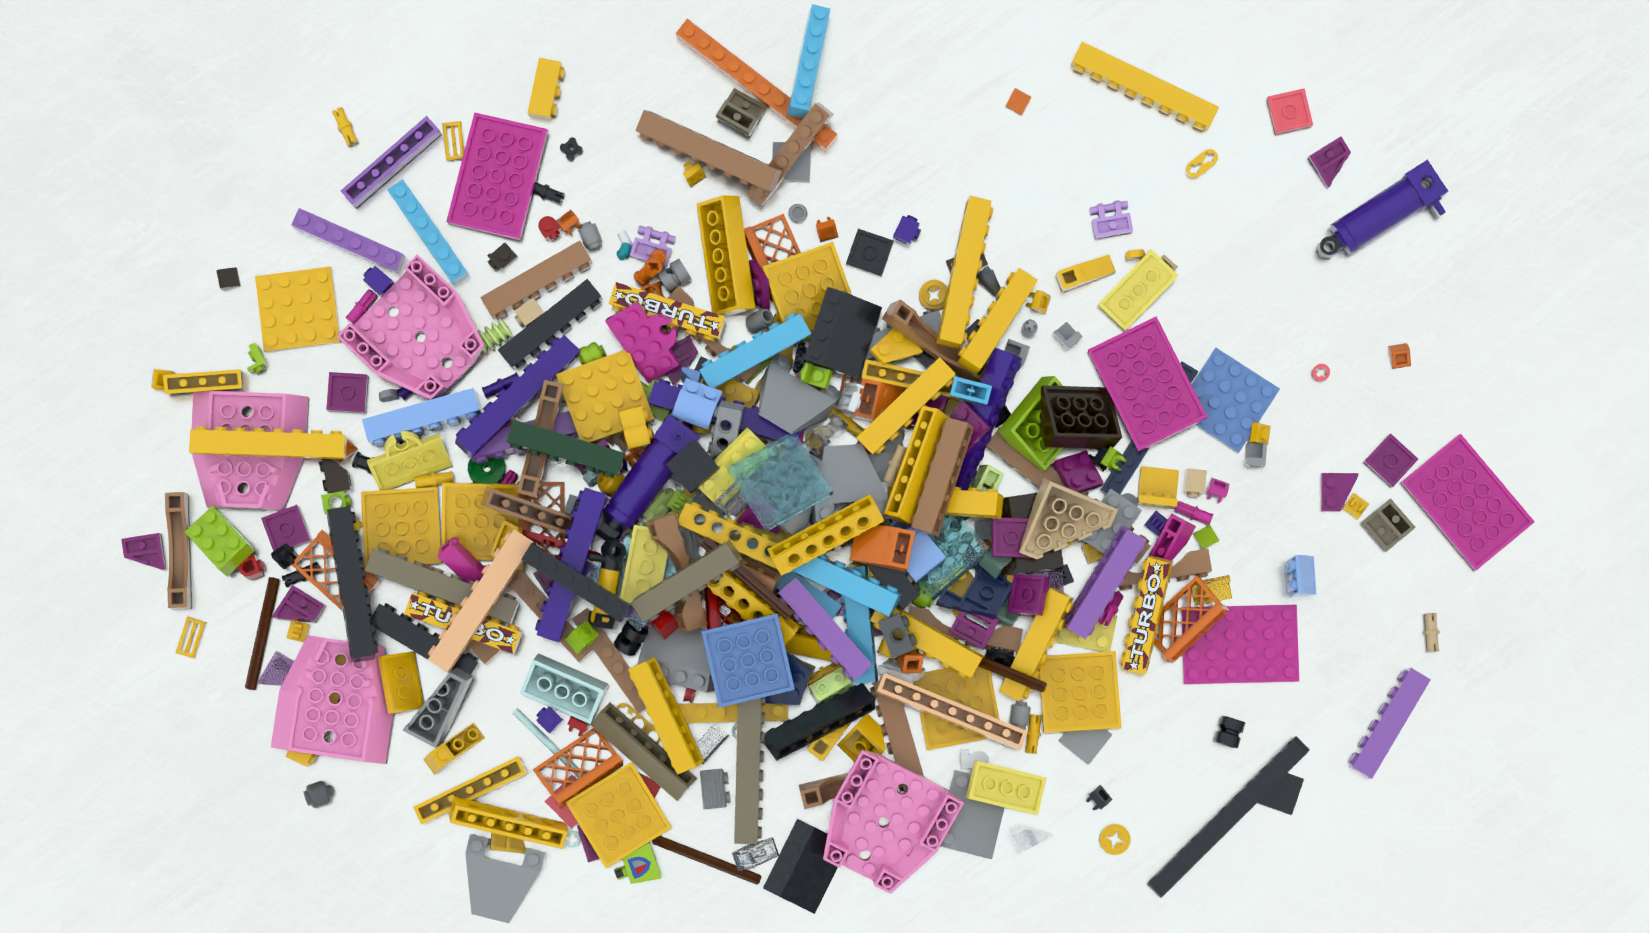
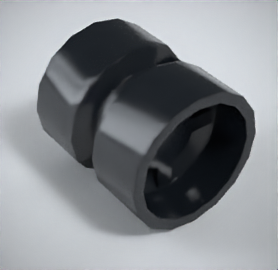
M628 619L621 629L622 632L616 637L614 645L623 654L634 656L641 646L640 643L648 635V630L642 623Z
M1222 715L1219 723L1221 730L1217 731L1214 742L1238 749L1241 740L1239 734L1243 733L1246 723Z

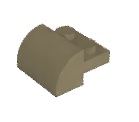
M733 88L727 100L724 101L717 112L716 118L743 134L750 136L767 106Z
M1391 498L1361 522L1386 551L1416 528Z

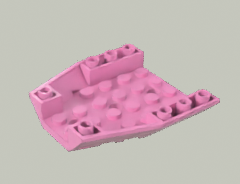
M417 254L404 267L406 272L354 325L349 323L337 337L376 375L432 400L448 391L476 362L485 345L458 292ZM397 307L399 313L394 317L389 316V310ZM418 333L425 334L426 337L423 342L416 341ZM446 358L452 359V365L449 368H444L442 365Z
M228 391L193 392L191 430H195L196 426L207 427V430H215V427H226V431H234V428H246V431H253V428H263L265 432H273V429H284V433H292L293 429L304 430V433H307L308 396ZM251 407V416L244 417L242 414L243 408ZM192 454L207 508L213 505L215 508L235 507L283 510L304 459ZM241 483H247L249 487L248 491L244 494L238 491Z
M307 635L279 690L271 747L386 764L393 713L388 714L378 662V657L385 655L384 646H378V653H375V659L351 663L348 641ZM339 654L345 655L347 659L346 663L342 666L336 663V657ZM335 692L341 697L340 702L337 704H333L330 701V695ZM327 731H331L335 735L332 742H326L324 739V734Z
M861 750L834 798L823 860L839 868L843 865L873 881L874 886L891 894L937 852L964 802L946 788L878 753ZM906 784L908 786L907 791L904 793L898 792V785ZM881 817L889 819V823L885 826L879 825L878 821ZM868 850L871 853L870 857L862 859L860 857L861 851Z

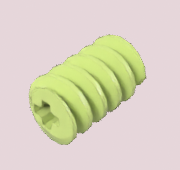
M500 318L498 319V326L492 322V329L484 326L485 333L478 330L485 345L482 350L484 353H487V346L493 350L494 343L501 346L500 339L508 342V335L513 338L506 322H503Z

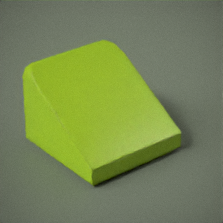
M1211 525L1193 533L1201 549H1205L1220 541Z

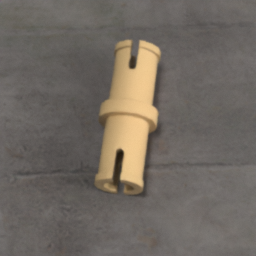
M897 444L892 460L888 462L889 467L883 481L894 485L907 450L906 447Z
M1424 613L1426 623L1424 635H1426L1427 652L1439 651L1438 634H1440V630L1437 628V613Z

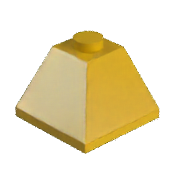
M868 713L837 744L854 762L861 750L875 752L880 755L886 750L882 728Z

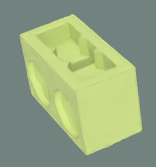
M980 465L970 488H977L981 492H986V489L997 490L1004 473L990 465Z
M842 666L809 686L810 694L817 704L826 702L835 695L848 691L853 686L852 681L842 672L844 670Z

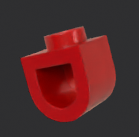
M545 216L538 223V228L546 241L549 239L554 240L560 235L562 229L553 217Z
M255 555L245 559L238 567L239 572L248 580L262 577V571L265 570L262 560H258Z

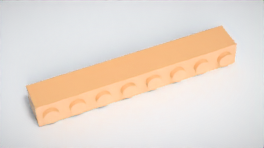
M515 529L512 533L509 531L503 539L505 544L501 549L497 548L492 556L494 558L491 565L487 564L482 571L483 577L480 581L476 580L471 588L473 592L470 597L466 596L460 604L462 609L458 614L454 613L449 621L451 623L448 630L444 629L439 636L440 642L437 646L433 645L428 653L430 656L428 660L448 673L452 670L523 561L521 559L531 543H534Z
M886 673L881 675L875 690L880 695L1015 750H1021L1028 733L1026 730Z

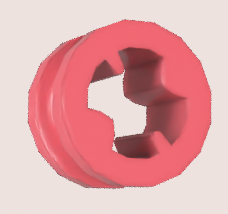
M1318 364L1313 368L1312 376L1316 381H1325L1330 376V369L1326 364ZM1319 368L1321 370L1324 368L1326 371L1324 372V374H1326V376L1323 377L1321 375L1320 377H1318L1316 374L1318 373V371H1316V369Z
M686 688L683 701L689 700L690 703H693L696 690Z

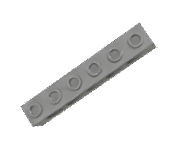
M722 400L720 405L716 406L714 417L717 418L716 424L712 425L711 435L714 437L713 442H709L707 451L713 460L739 436L745 405ZM722 421H729L731 426H725ZM719 439H726L728 444H722ZM703 493V496L700 495L698 504L702 506V510L708 512L710 509L719 513V518H723L727 500L718 508Z

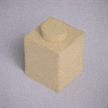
M531 298L514 310L517 314L514 318L520 326L525 325L527 327L544 312L535 299Z
M1187 468L1184 493H1188L1189 497L1203 495L1205 493L1207 470Z

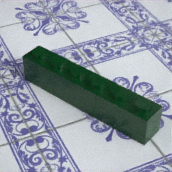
M514 419L506 441L508 444H511L510 448L519 451L525 448L529 450L528 453L540 456V453L548 455L547 459L556 462L562 459L566 461V465L577 467V464L585 466L584 470L589 472L602 471V475L609 478H614V475L619 477L626 455L624 452Z

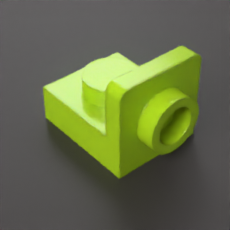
M254 342L249 345L251 351L248 354L251 360L257 363L247 367V370L250 373L254 372L257 374L265 370V366L268 363L259 345Z
M806 362L801 370L800 380L808 385L828 389L833 371Z

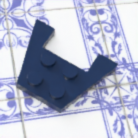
M970 545L961 562L978 570L976 576L963 597L944 588L936 605L995 618L1008 597L1012 584L1001 573L995 579L979 565L982 557Z
M786 652L795 690L766 696L765 703L800 705L812 668L793 654L790 655Z

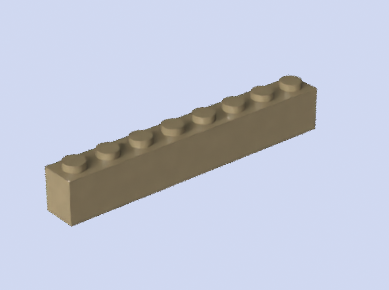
M380 547L378 550L372 549L365 571L459 606L466 596L470 597L473 592L471 588L475 583L471 580L468 583L461 581L462 577L451 574L450 577L443 574V570L435 567L432 570L425 568L426 564L416 560L413 564L407 561V557L399 554L396 557L389 555L390 551ZM505 593V596L499 597L487 616L512 624L519 602L515 601V596Z
M765 697L738 703L734 844H758V838H762V827H758V819H762V808H759V800L763 801V789H759V781H763V770H760V762H764V751H760V743H764V732H761V724H765V713L761 712V705H765Z

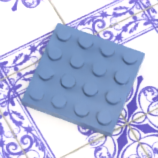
M1215 348L1191 384L1208 419L1195 424V426L1239 453L1251 435L1252 423H1259L1280 388L1218 348Z
M777 613L701 631L719 708L795 690Z

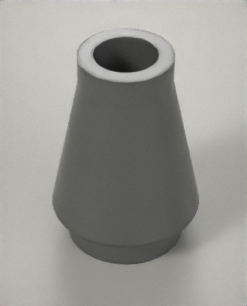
M987 266L977 273L978 281L992 295L997 294L1001 287L994 270Z

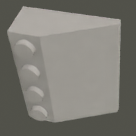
M650 624L638 663L655 656L667 683L706 693L714 691L701 631L705 629L697 628L689 632H683L678 628L664 639Z
M954 770L949 791L962 800L964 805L940 847L992 859L1005 807L966 798L971 774Z

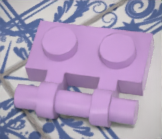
M1116 200L1114 203L1104 205L1099 203L1097 206L1090 207L1091 214L1098 213L1099 218L1092 219L1095 239L1133 232L1130 213L1122 214V209L1129 208L1128 201L1120 202V200ZM1115 210L1116 215L1105 217V212Z
M639 225L637 233L644 234L643 239L635 237L630 256L646 261L653 250L660 249L666 253L667 260L663 267H667L672 248L665 245L666 242L674 244L676 236L670 235L666 231L653 230V227L650 226L644 227ZM650 237L660 239V243L650 242L649 239Z

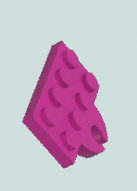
M636 301L608 317L605 322L624 350L630 353L634 364L649 383L679 366L680 361L671 350L678 336L677 327L674 326L670 332H664L661 326L669 325L672 319L663 314L648 316L639 302Z

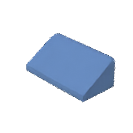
M682 367L681 382L684 384L687 378L700 383L701 372Z

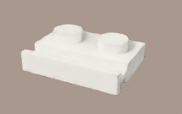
M845 383L844 386H847L846 390L842 391L836 409L843 412H855L861 403L859 391L864 386L858 383Z
M889 658L883 662V665H879L878 673H886L910 684L925 676V668H922L921 673H902L897 663V658L894 660Z

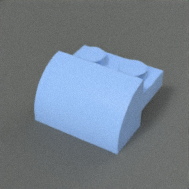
M686 378L675 403L672 417L708 430L722 391Z

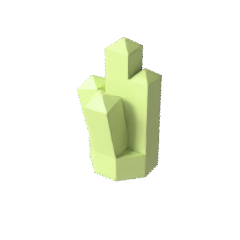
M667 488L665 491L661 490L643 516L651 520L668 513L671 508L667 504L675 493L674 489Z

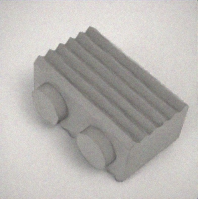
M723 768L700 771L703 809L727 807V803H730L729 791L725 792V784H728L727 772H724Z

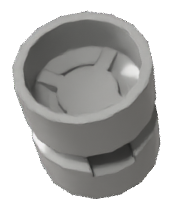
M679 258L670 263L669 268L663 267L661 272L657 273L668 293L675 290L678 284L683 285L692 280Z

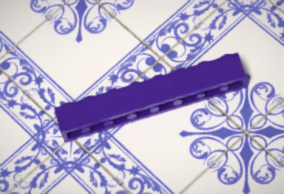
M565 335L561 338H555L550 344L551 348L549 350H543L537 356L538 360L534 364L529 363L523 371L525 373L520 377L517 375L510 382L511 386L507 390L502 389L497 394V399L493 403L490 401L483 408L484 412L480 416L476 414L469 421L470 425L466 429L463 427L457 432L455 444L471 459L541 393L544 380L552 382L556 378V374L563 372L578 357L577 355L580 354L581 350Z
M996 347L981 380V383L992 386L988 405L976 403L971 405L991 428L964 457L955 487H960L961 490L968 491L972 480L977 474V467L984 457V450L987 443L991 440V433L999 421L1001 409L1006 404L1008 392L1013 387V380L1021 367V357Z
M660 379L659 382L654 381L648 404L673 412L683 385L678 384V387L671 386V382ZM721 396L717 406L720 405L722 400L726 401V398ZM736 400L733 401V403L742 404V405L745 404V403L740 402V401H736ZM752 405V408L744 406L740 431L743 432L748 427L756 436L797 447L801 430L790 434L758 414L759 407ZM713 416L711 423L716 424L717 418ZM722 421L725 426H731L729 421Z
M584 488V491L580 490L577 501L580 503L578 509L574 508L571 520L574 521L572 527H568L565 538L568 540L566 546L562 545L559 557H562L561 561L580 573H583L608 497L607 494L589 488ZM554 581L553 583L550 582L547 593L550 595L548 601L543 602L541 608L543 616L541 620H537L535 630L537 631V636L560 642L575 593Z

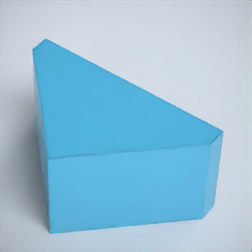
M955 376L950 396L969 403L988 405L992 386Z

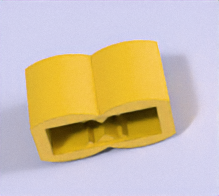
M641 405L619 410L627 448L631 449L651 444L650 439L653 438L651 427L647 428L645 420H648L646 408L642 409Z

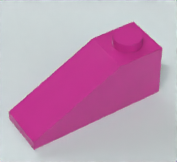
M1171 513L1149 556L1172 561L1188 543L1196 526Z

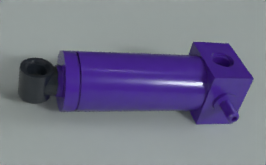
M1427 159L1405 173L1400 180L1331 223L1330 227L1333 234L1321 240L1318 245V252L1325 258L1332 257L1340 249H1344L1348 254H1352L1409 216L1427 207L1434 206L1441 216L1446 211L1439 201L1449 191ZM1421 183H1425L1427 188H1424ZM1324 243H1331L1333 251H1326Z
M668 415L653 435L651 444L646 447L610 497L608 503L605 504L603 510L609 513V515L595 534L607 541L615 540L624 526L633 530L634 525L638 523L673 474L666 464L694 439L698 441L700 436L671 415Z

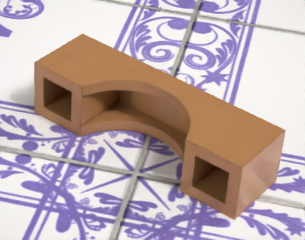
M848 773L800 784L799 789L804 809L823 805L828 800L835 798Z

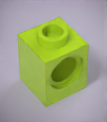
M345 491L321 495L324 514H327V509H334L332 502L335 498H341L342 504L338 508L351 506L350 495H346Z
M586 621L575 628L565 640L578 654L589 647L599 635L591 624Z

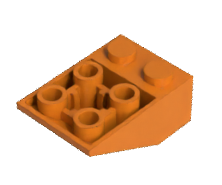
M862 378L861 385L864 388L860 389L861 403L855 411L854 418L873 422L906 389ZM909 425L908 427H906V428H905L904 426L901 427V428H904V429L911 430V426H910V425Z
M882 525L872 527L859 536L854 537L849 560L906 572L915 531Z

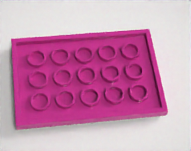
M474 112L446 222L521 240L548 129Z
M1157 316L1088 349V353L1138 452L1208 419Z
M1461 433L1401 482L1475 571L1535 522Z
M1297 604L1226 606L1230 611L1182 655L1183 684L1300 682ZM1213 606L1204 607V609H1210ZM1181 610V621L1186 622L1187 610ZM1200 611L1190 612V622H1197L1199 620ZM1181 624L1182 635L1185 633L1186 624Z

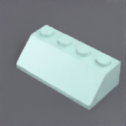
M538 653L532 661L520 694L591 724L604 697L608 683Z

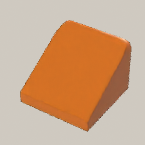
M1014 88L1005 107L1022 115L1031 100V96Z
M1407 343L1389 346L1392 369L1411 366L1410 348Z

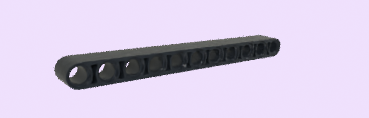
M1295 736L1147 885L1162 898L1310 749Z

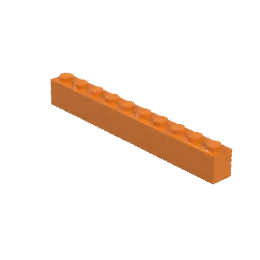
M689 19L685 20L675 33L677 39L759 102L766 105L768 109L794 129L797 128L803 119L787 115L790 101L788 95ZM826 125L812 142L824 152H827L838 138V134Z

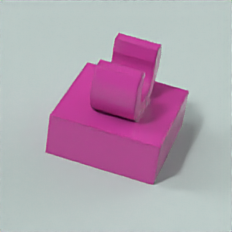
M1211 478L1207 491L1209 492L1208 499H1211V496L1216 494L1219 496L1218 502L1220 503L1223 497L1226 498L1230 484Z

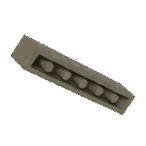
M729 539L634 598L631 605L643 622L648 619L651 622L660 616L659 612L665 609L667 612L676 606L675 602L679 600L683 602L692 596L691 592L695 590L699 592L708 586L707 582L711 580L716 582L724 576L722 573L729 570L732 572L740 566L738 563L742 560V557Z
M609 702L590 724L676 801L684 795L697 779L688 770L677 775L671 765L667 752L612 703Z

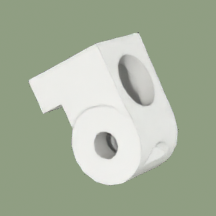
M968 749L960 750L961 769H973L974 760L985 763L989 762L988 755L983 751L969 754Z

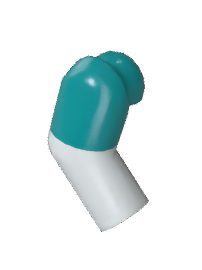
M623 230L617 234L622 243L620 249L616 252L619 259L627 258L633 246L627 232Z

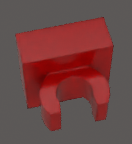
M571 716L567 725H569L570 732L573 728L579 730L578 736H581L590 724Z

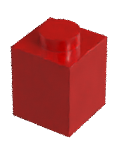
M664 609L659 612L660 616L650 623L666 639L679 627L675 617Z

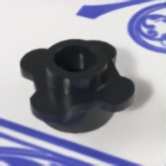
M570 137L568 142L560 145V150L564 151L568 160H572L577 154L582 153L583 150L576 143L574 137Z

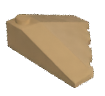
M1043 478L1032 507L1019 553L1039 559L1044 557L1043 553L1052 549L1055 552L1067 547V543L1075 539L1080 541L1093 535L1092 532L1095 530L1110 528L1118 509Z

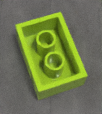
M213 505L185 531L188 537L217 569L227 577L255 551L238 530Z

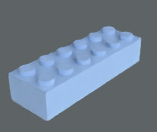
M471 388L362 419L368 442L371 445L380 447L384 446L387 439L393 434L396 437V442L402 441L400 431L413 432L419 436L428 429L437 431L442 429V425H458L461 423L460 420L463 419L470 421L476 414L478 416L481 415L482 409L476 390Z

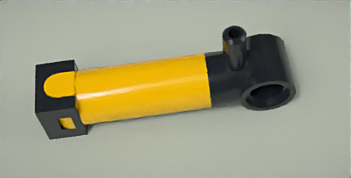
M607 540L601 546V554L590 553L588 560L602 562L598 584L616 594L621 561L626 555V547L623 543ZM615 546V553L612 555L611 551L612 548ZM594 606L593 611L589 612L588 622L594 627L613 629L615 618Z

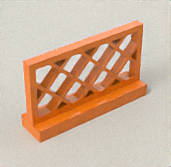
M784 213L752 227L744 228L747 249L752 260L756 259L760 267L769 264L767 259L771 260L770 264L773 261H779L775 258L778 249L788 253L787 258L790 257V254L796 255L801 253ZM782 221L784 225L782 233L772 229L774 222ZM759 228L767 230L765 240L757 237L754 230ZM770 232L780 236L777 245L767 241ZM783 237L791 241L790 250L779 246ZM765 244L776 248L773 257L764 253ZM769 290L770 300H771V302H773V299H772V296H771V293H770V290Z
M541 482L540 489L543 492L536 499L519 494V497L530 501L531 498L534 503L540 504L537 500L545 493L553 501L548 507L550 508L555 503L560 508V512L564 513V482ZM551 486H560V495L556 499L547 492ZM519 518V526L522 527V532L523 529L530 531V526L533 523ZM540 526L543 529V531L540 534L546 532L550 537L557 539L560 536V540L564 541V533L560 532L556 537H554L547 530L548 528ZM538 543L545 551L552 554L547 549L549 545L545 547L542 543ZM552 554L556 558L559 557V554Z
M321 530L316 538L294 560V564L291 565L342 611L340 593L339 595H330L327 592V584H338V581L327 582V571H336V569L326 568V557H333L330 536ZM317 542L323 546L324 555H312V548ZM310 558V569H301L297 564L301 559ZM312 558H324V568L313 569ZM324 571L325 582L313 580V572ZM365 571L366 578L363 579V584L368 587V593H370L378 586L379 580L371 573Z
M1196 575L1163 606L1159 621L1160 630L1159 634H1156V636H1159V640L1155 638L1154 643L1163 652V656L1167 661L1175 662L1230 610L1219 601L1201 578ZM1198 582L1201 586V595H1192V587ZM1181 597H1188L1187 608H1178V600ZM1191 597H1201L1200 609L1191 608ZM1204 598H1211L1216 604L1210 609H1204ZM1167 610H1174L1173 621H1164V613ZM1178 610H1187L1186 622L1177 621ZM1191 611H1200L1197 622H1190ZM1164 623H1173L1172 635L1163 634ZM1177 624H1186V630L1183 635H1176ZM1163 637H1172V645L1166 650L1162 645Z
M592 728L535 767L533 772L555 800L559 809L566 805L565 802L622 767L623 760L608 741ZM596 733L600 738L599 745L588 744V738ZM575 746H583V756L573 755V748ZM587 747L598 749L596 758L585 756ZM600 749L608 750L612 756L608 759H599ZM559 757H568L567 767L556 765L557 759ZM571 758L582 760L580 769L569 767ZM584 760L594 761L595 767L592 770H584ZM545 767L553 768L551 778L543 777L539 771ZM555 769L566 770L564 780L554 778ZM568 772H579V778L576 781L567 780ZM552 783H564L563 790L555 794L552 790Z

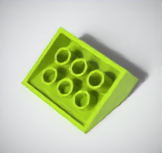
M1055 376L1041 377L998 430L1010 446L1042 471H1046L1063 450V448L1045 447L1041 433L1042 385L1063 386Z

